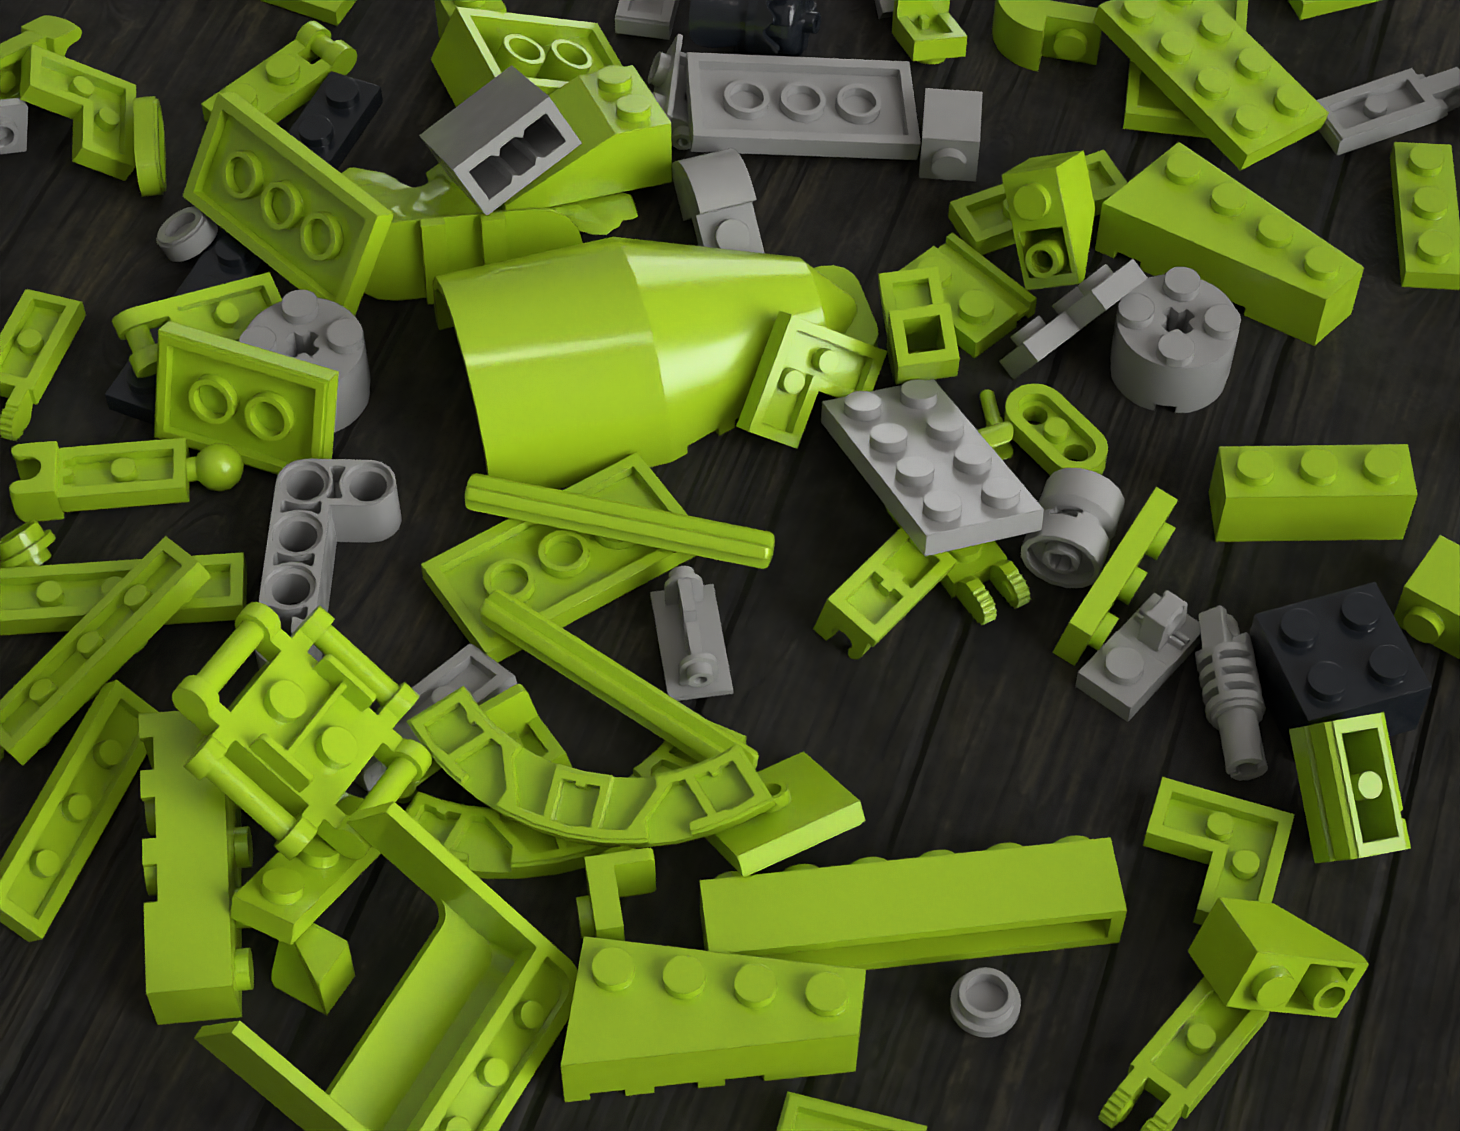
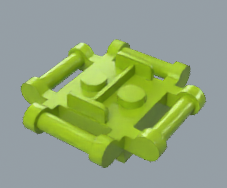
M251 602L237 616L234 632L197 675L185 677L172 693V701L175 707L205 734L197 744L196 751L183 767L199 781L204 777L209 779L277 839L274 847L287 859L292 860L316 833L344 857L353 860L362 859L372 845L346 823L351 815H346L335 804L372 756L376 757L387 769L356 811L392 801L396 802L410 782L415 783L422 779L432 765L430 752L421 743L412 739H403L393 730L399 720L415 704L420 695L405 682L400 685L395 683L331 625L335 618L320 605L289 636L281 629V621L273 609L260 602ZM312 645L325 655L321 660L317 661L307 652ZM256 650L267 661L231 705L226 708L219 702L218 693L250 654ZM374 701L381 705L376 712L369 708Z

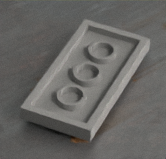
M687 52L684 69L691 152H716L734 148L740 154L917 160L921 141L909 61Z
M910 380L900 386L870 392L856 391L848 394L846 397L822 401L821 423L924 556L1042 530L1043 507L935 380Z

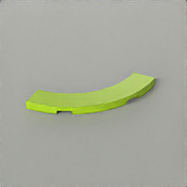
M464 686L406 721L421 744L426 747L444 771L479 801L510 820L537 832L571 842L602 847L626 846L631 848L678 844L714 835L732 828L777 805L739 743L714 757L687 767L655 773L656 776L626 778L578 770L561 764H555L535 755L498 728L482 711Z
M713 723L746 744L745 735ZM665 740L655 752L633 768V774L628 778L656 776L655 773L687 767L699 761ZM417 791L405 810L407 814L479 878L523 879L561 874L585 868L584 857L600 855L603 851L613 848L560 839L537 832L510 820L492 808L468 806L441 800Z

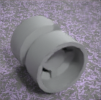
M1064 468L1053 472L1046 481L1038 502L1044 509L1042 530L1026 534L1021 546V558L1025 566L1032 573L1050 584L1065 588H1083L1092 585L1101 574L1109 552L1110 540L1115 535L1124 510L1125 499L1120 489L1110 479L1097 472L1082 468Z

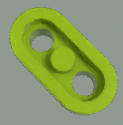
M1026 384L1010 393L1006 400L1004 421H1009L1013 425V440L1050 476L1053 472L1064 468H1082L1097 472L1100 475L1103 474L1108 453L1106 438L1058 391L1043 384ZM1028 421H1038L1041 424L1033 425L1030 424Z

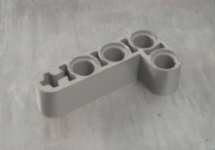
M301 459L287 464L279 472L275 484L259 602L273 609L281 621V629L289 636L292 635L317 606L320 605L328 612L337 542H379L393 536L399 529L402 517L396 478L389 466L374 460ZM312 645L307 652L317 661L321 660L323 653ZM254 650L260 670L267 660Z

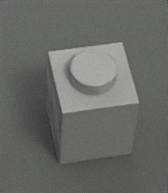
M925 88L919 178L976 182L983 92Z

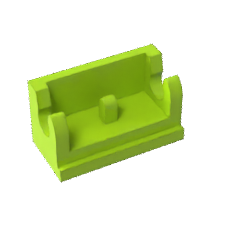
M901 527L827 599L813 629L825 640H828L840 630L852 643V646L848 649V656L851 659H860L871 646L874 647L955 567L957 560L948 552L924 556Z

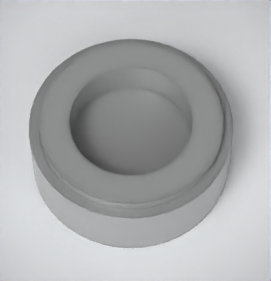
M195 206L187 207L173 214L162 224L156 241L171 261L182 262L204 251L215 239L218 227L213 220Z

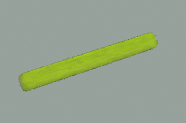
M478 473L470 476L465 489V505L472 511L760 569L768 568L774 552V535L768 531Z
M494 590L483 601L479 612L481 613L480 620L484 625L695 760L701 762L714 757L739 743L752 766L756 769L759 757L756 750L503 590Z

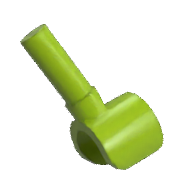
M984 390L980 393L979 397L986 420V427L977 431L1002 460L1009 459L1013 456V448L1010 444L1014 435L1013 425L1009 421H1003L1000 417L994 392L992 390Z

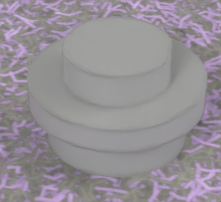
M978 968L963 975L955 983L951 992L950 1010L954 1020L964 1031L978 1037H995L1011 1029L1018 1019L1021 1007L1020 994L1016 985L1003 972L994 968Z

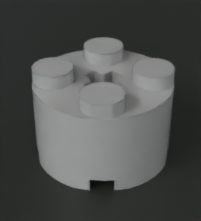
M1174 267L1168 270L1165 275L1146 279L1121 298L1118 305L1110 350V370L1114 384L1133 403L1154 411L1156 404L1176 407L1175 413H1189L1208 406L1221 395L1228 379L1241 323L1240 313L1221 290L1201 280L1199 274L1193 269Z
M294 290L287 293L281 302L259 313L240 335L239 342L339 371L334 432L350 425L366 408L370 396V371L364 334L357 318L342 305L327 299L317 298L313 292L308 290Z

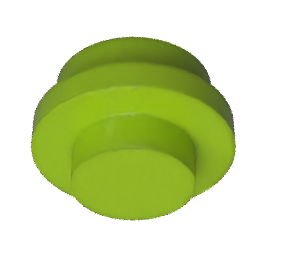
M36 519L19 526L0 539V568L40 566L52 556L47 547L56 537L50 529L43 531Z

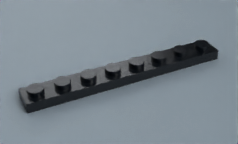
M331 71L288 133L338 170L383 104L381 87ZM221 228L173 297L267 273L271 267ZM161 327L150 329L155 344L158 343V329ZM128 360L105 393L108 407L110 410L155 425L156 374L139 378L135 375Z

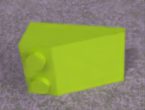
M464 7L455 8L431 57V61L456 107L511 65L547 95H550L579 75L599 72V70L607 66H622L598 23Z
M612 65L602 68L599 72L579 75L548 95L582 144L504 202L501 207L503 210L546 208L672 182L671 121L633 65L625 67Z

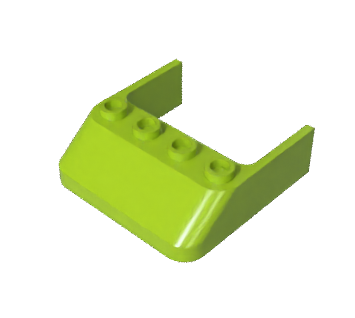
M394 801L355 811L346 823L435 901L439 911V919L435 929L327 1090L324 1092L241 1021L202 1026L194 1039L304 1131H499L569 1019L578 970L564 953Z

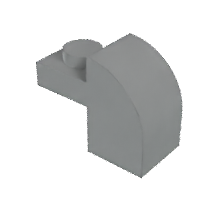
M728 148L672 163V178L683 221L692 219L699 246L764 253L752 204L753 201L757 200L745 163L736 149Z

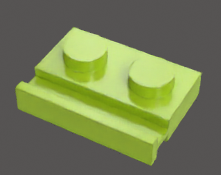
M953 232L946 237V243L939 248L931 247L901 269L909 270L938 266L944 303L950 302L957 345L973 358L979 356L1015 329L1017 321L1022 317L1027 316L1029 318L1035 314L1037 298Z

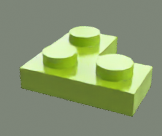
M31 44L22 57L20 100L73 119L72 162L125 181L135 168L133 100L136 98V85Z
M779 310L736 427L797 449L818 392L841 398L856 391H873L887 351Z
M1162 777L1143 846L1209 865L1193 921L1203 925L1218 897L1272 903L1295 814Z

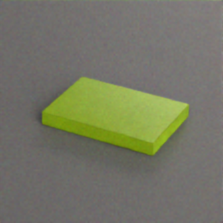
M168 321L158 329L154 437L159 439L186 438L188 448L198 451L214 443L229 444L238 451L244 465L277 475L287 464L296 460L332 459L339 371Z

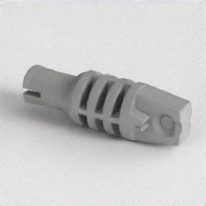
M1219 605L1199 613L1202 649L1195 652L1197 670L1200 674L1199 681L1203 690L1202 697L1206 706V718L1220 733L1226 772L1235 780H1250L1263 775L1268 769L1259 728V722L1263 718L1266 707L1262 697V687L1259 681V672L1256 666V657L1251 637L1247 632L1240 634L1237 621L1232 615L1227 614L1224 607Z

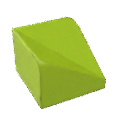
M312 923L292 945L279 940L272 968L271 981L275 988L328 1015L355 977L347 940Z

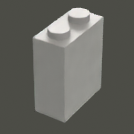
M512 65L419 135L451 180L486 216L582 144L551 98Z

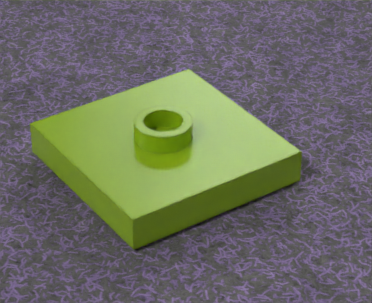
M803 751L757 772L776 802V806L747 822L714 835L706 836L705 838L744 877L859 826L862 822H865V817L860 800Z

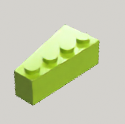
M1180 142L1176 143L1102 203L1095 250L1112 258L1118 252L1140 261L1141 270L1153 276L1164 275L1174 267L1193 269L1199 274L1201 280L1217 287L1231 302L1245 307L1244 316L1313 346L1352 313L1364 270L1362 265Z
M180 711L138 714L139 739L141 742H144L152 770L140 771L141 799L145 803L148 832L150 836L156 835V838L142 839V865L144 867L146 889L149 896H157V901L144 903L146 995L158 1025L242 1017V991L253 990L252 952L250 947L242 948V928L252 927L230 918L233 895L241 888V868L252 867L253 865L250 827H241V808L209 779L204 777L199 781L183 767L196 751L197 744L205 734L181 714Z
M584 936L561 1061L565 1102L590 1100L591 1093L625 1090L626 1096L655 1093L654 1087L695 1082H697L698 1088L725 1086V1079L762 1076L764 1081L856 1072L866 969Z

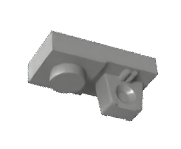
M1168 590L1163 593V597L1153 593L1118 632L1116 631L1079 670L1075 686L1128 722L1202 642L1200 624L1187 614V602Z

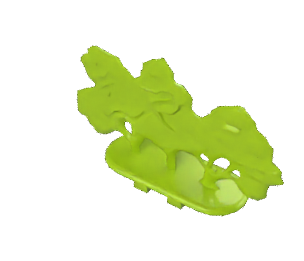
M440 163L426 173L429 183L416 188L402 184L396 178L383 172L353 167L341 173L394 213L364 291L365 294L381 300L427 298L428 305L434 304L433 280L437 275L582 244L580 231L592 235H607L613 229L618 228L623 220L638 217L632 196L623 192L546 208L503 210L499 206L486 216L451 180Z

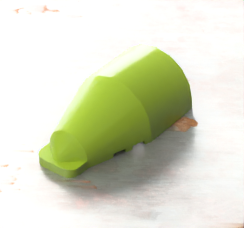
M609 237L437 275L433 280L434 307L438 328L441 330L454 327L463 357L482 440L487 475L553 489L572 486L636 452L649 467L671 463L688 453V445L716 431L720 436L735 428V419L740 417L779 310L878 347L879 333L877 323L855 275L843 267L834 265L813 268L800 257Z

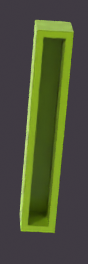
M1075 835L1064 837L1051 844L1021 846L1017 843H1001L984 851L955 854L949 850H933L917 858L887 861L880 857H866L856 860L850 865L819 868L812 864H798L788 867L783 872L743 877L738 871H731L720 874L714 879L700 880V916L705 951L866 970L1119 943L1127 913L1111 837L1089 839L1085 836Z

